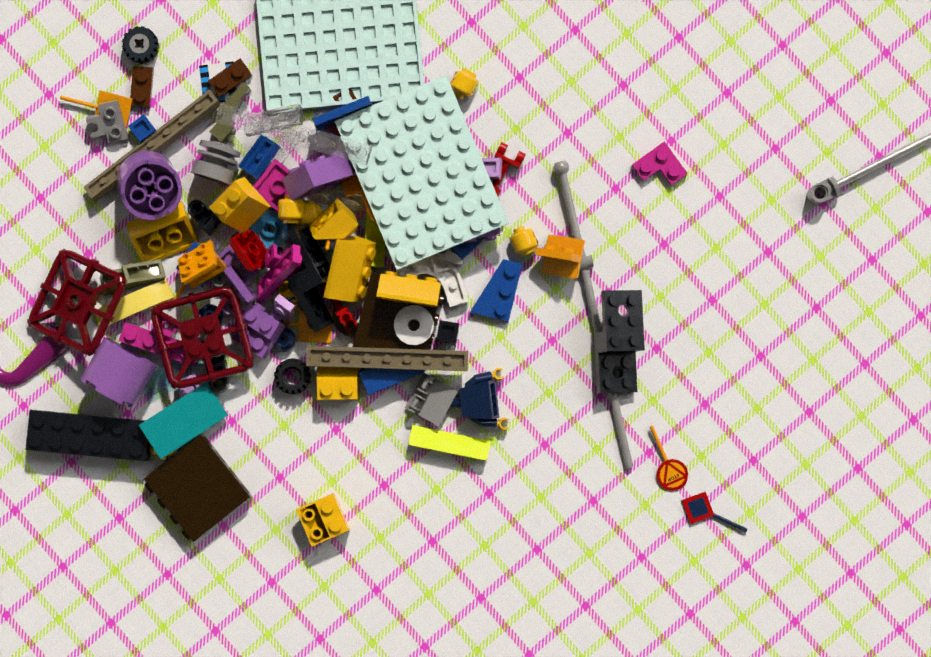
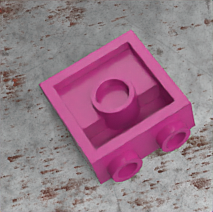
M274 159L253 187L278 212V201L285 199V195H289L282 181V178L289 175V169L277 159Z

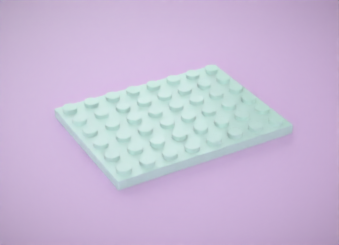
M256 0L267 113L334 107L338 105L344 106L366 96H369L371 103L382 102L424 84L416 0ZM349 88H351L357 99L351 98ZM341 92V97L338 98L339 101H335L333 96Z
M447 75L335 121L396 270L509 224Z

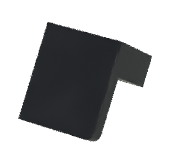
M439 320L436 340L457 344L460 324Z

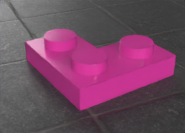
M665 141L632 164V167L643 181L658 170L661 171L670 185H673L688 174Z

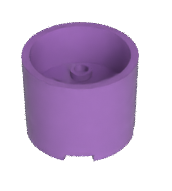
M154 151L134 153L124 160L118 170V191L126 208L136 217L145 220H155L172 213L178 206L182 196L181 181L172 163L162 154ZM153 184L154 189L150 188L148 191L146 186Z
M104 337L80 380L85 384L90 382L91 387L97 392L120 404L127 402L128 407L134 409L158 366L131 349Z

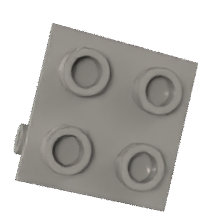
M423 373L405 408L440 426L458 391Z

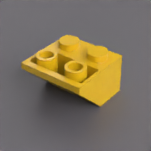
M335 493L296 509L311 546L350 530Z

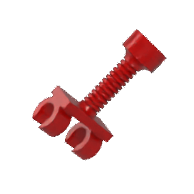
M501 142L494 156L503 160L501 179H494L492 183L498 197L501 193L499 185L509 166L511 165L519 169L526 156L521 151L518 152L515 160L503 156L508 147L503 142Z
M326 283L319 288L322 296H324ZM329 299L337 310L336 315L346 331L352 333L348 325L354 323L356 328L358 327V323L347 307L344 308L340 300Z

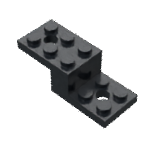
M306 223L288 231L290 243L300 246L301 263L306 266V269L287 278L289 290L295 294L298 300V307L301 311H304L307 317L308 326L314 332H317L334 323L316 289V286L327 281L330 265L318 242L313 238L309 225Z
M642 290L601 291L603 332L595 333L597 394L638 392L636 352L645 350ZM621 305L627 310L625 316H621L618 312ZM615 367L621 372L618 379L612 374Z

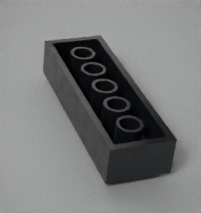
M29 410L25 450L150 461V443L138 426L145 420Z

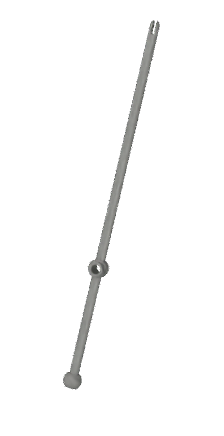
M566 161L556 162L553 169L560 178L573 238L581 239L567 177L569 165ZM583 250L580 271L594 332L599 333L603 331L589 274V268L594 267L592 255L586 256ZM609 393L625 467L631 469L633 463L617 393Z

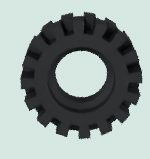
M292 358L282 361L274 372V381L277 387L287 394L303 392L311 381L309 367L299 359ZM289 369L299 371L300 380L298 383L289 384L285 380V374Z

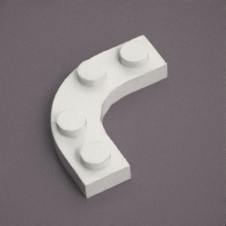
M435 255L397 270L400 277H405L406 274L417 276L427 274L437 278L445 290L449 307L469 302L459 272L451 263Z

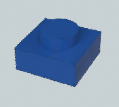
M144 114L128 126L140 142L156 131Z

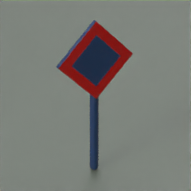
M706 492L682 500L690 524L712 516L747 532V528L713 513Z

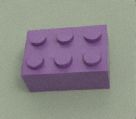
M340 151L330 154L328 158L323 155L314 159V162L306 160L300 163V167L289 170V175L282 178V181L290 199L293 201L336 188L357 174L348 153L340 154Z

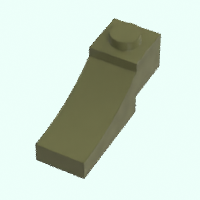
M244 82L217 110L222 118L209 131L221 143H229L236 135L234 133L236 131L234 128L236 115L242 102L251 91L250 87Z
M161 259L122 265L121 269L114 270L127 280L124 291L148 283L162 281L166 278ZM103 274L100 275L101 286L114 280ZM116 288L103 293L104 296L114 295Z

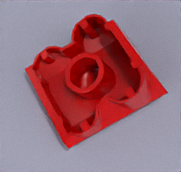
M249 229L242 234L230 237V246L245 269L250 271L265 269L267 248L255 232Z

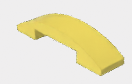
M162 280L121 297L113 314L114 319L112 322L110 321L108 327L154 305L174 298L167 280ZM110 303L98 308V310L106 312ZM94 314L98 325H100L103 318Z

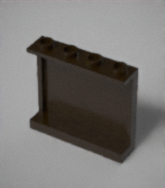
M371 272L352 347L427 350L428 345L432 346L435 334L432 333L431 337L422 344L408 345L402 342L395 333L394 320L398 312L404 307L415 304L378 299L376 295L381 274ZM440 290L438 306L442 307L445 296L441 294L442 290ZM417 305L427 309L432 315L434 326H437L440 316L436 314L437 308ZM413 319L408 323V328L411 331H416L420 327L418 320Z
M203 433L199 434L144 478L146 481L144 485L150 493L154 492L157 495L159 505L163 509L167 508L169 510L171 520L176 525L179 523L183 528L182 534L188 541L192 540L193 542L252 497L251 493Z

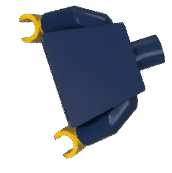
M496 368L492 373L490 371L479 373L465 383V388L459 390L460 397L454 398L451 404L452 409H461L462 417L468 418L469 422L480 428H496L498 426L503 430H507L509 427H502L501 422L509 419L499 417L496 380L499 381L504 378V376L497 377L496 371H500L502 368Z

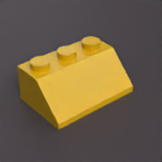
M182 201L179 202L172 213L155 220L138 218L126 223L129 237L142 262L163 259L189 249L194 241L200 244Z
M358 236L336 240L324 298L349 302L363 300L367 292V281L372 272L371 263L376 255V242Z
M386 271L385 274L380 275L376 295L378 299L438 307L441 283L437 282V278L426 277L425 280H419L417 275L406 274L405 277L397 276V272Z

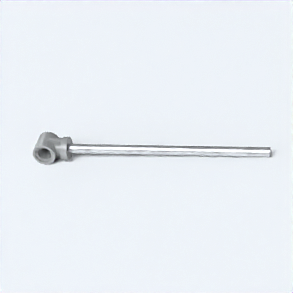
M931 133L837 181L832 176L815 184L807 192L809 202L813 205H821L840 195V187L931 142ZM816 189L823 192L822 199L816 198L814 194Z

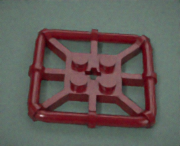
M62 249L55 258L45 282L41 283L40 293L27 320L28 326L53 339L58 345L63 344L81 354L91 356L95 354L110 321L112 322L114 319L113 314L123 295L127 280L120 273L101 265L95 259L91 260L74 251ZM69 259L87 266L81 281L73 277ZM62 264L65 280L59 291L51 286ZM95 271L114 279L97 288L88 285ZM116 288L106 312L94 308L101 294ZM48 292L57 295L52 308L39 314ZM79 298V302L75 306L73 300ZM94 313L103 319L91 343L86 325L91 314ZM55 315L63 318L57 332L40 324L41 321ZM71 322L78 325L83 345L66 337L65 334Z
M229 286V288L220 287L196 294L192 292L188 293L189 296L165 301L152 307L151 320L158 343L157 351L161 354L167 380L173 389L187 388L209 381L214 383L217 382V379L240 374L253 368V353L246 330L248 326L247 323H244L241 307L234 288ZM224 295L214 314L203 317L199 316L196 302ZM230 298L237 326L221 330L218 316ZM191 303L195 319L180 322L164 313L163 310ZM159 316L179 327L181 341L166 344ZM200 332L208 335L205 343H202L200 340L197 341ZM239 332L245 359L226 349L223 335ZM184 346L187 359L175 377L168 349ZM224 353L242 363V365L214 372L210 357ZM205 358L209 371L208 374L181 380L192 361Z

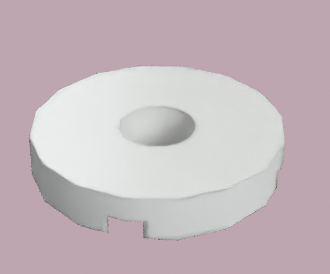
M410 305L404 307L398 312L394 320L395 333L402 342L408 345L422 344L433 333L434 321L432 315L421 306ZM413 319L418 320L420 323V327L416 331H411L408 328V323Z

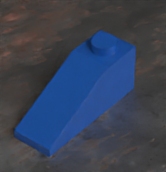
M362 368L363 371L359 372L367 394L371 395L424 373V370Z

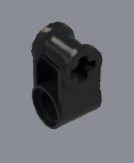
M195 199L189 203L187 210L190 216L205 233L212 236L215 228L220 223L223 224V222L201 200Z
M224 353L221 356L211 357V362L214 364L212 365L214 372L228 368ZM205 360V367H206V371H207V374H208L209 371H208L207 364H206V360ZM229 377L222 378L224 386L220 389L215 387V382L211 383L209 381L210 388L218 393L227 391L229 388Z

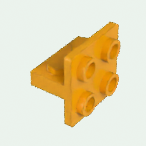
M549 234L544 248L536 247L535 255L544 257L541 273L578 279L585 240Z
M211 240L200 244L197 248L183 254L177 260L181 282L183 285L189 283L192 288L199 286L227 268L224 261L215 252L214 244Z

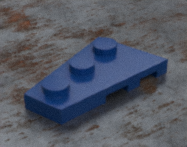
M503 259L470 313L509 322L522 263Z

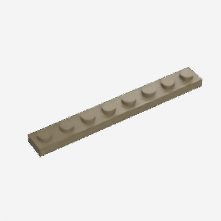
M209 89L85 185L84 189L90 198L96 203L117 186L118 170L124 160L130 155L140 151L162 152L221 106L220 102Z
M307 346L306 366L468 371V351Z

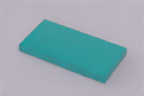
M206 382L138 426L159 459H162L227 417L228 414Z

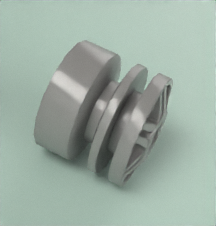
M201 140L199 145L207 148V151L197 150V153L205 158L204 161L194 160L190 173L230 186L235 173L227 169V166H237L238 162L230 159V156L240 158L241 153L224 143Z

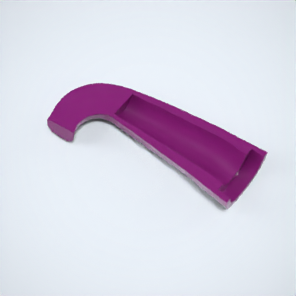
M53 326L50 327L51 330L57 332ZM44 335L36 347L13 372H6L0 367V384L14 387L25 383L59 358L69 347L63 344L58 345L53 339Z

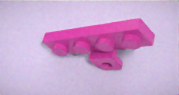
M272 244L267 249L265 267L270 268V270L257 283V300L265 302L283 284L284 280L292 274L297 266H300L302 262L300 246L293 244L290 248H286L281 255L278 254L277 245Z
M159 316L166 344L180 341L175 339L178 326ZM126 322L124 323L119 338L120 342L161 355L157 351L158 343L154 327L150 331ZM168 322L169 326L165 329L164 325ZM184 346L168 349L170 359L182 363L186 361ZM197 360L192 361L190 365L195 367Z

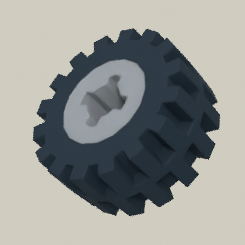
M144 26L130 28L129 32L124 34V39H122V49L125 55L135 63L144 64V62H150L159 52L158 38L149 28Z

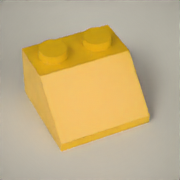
M245 177L235 180L209 206L223 223L242 233L248 230L271 207Z
M336 198L309 225L313 238L316 240L344 239L347 235L351 236L357 230L358 222L354 213Z
M318 366L317 400L359 399L358 368Z

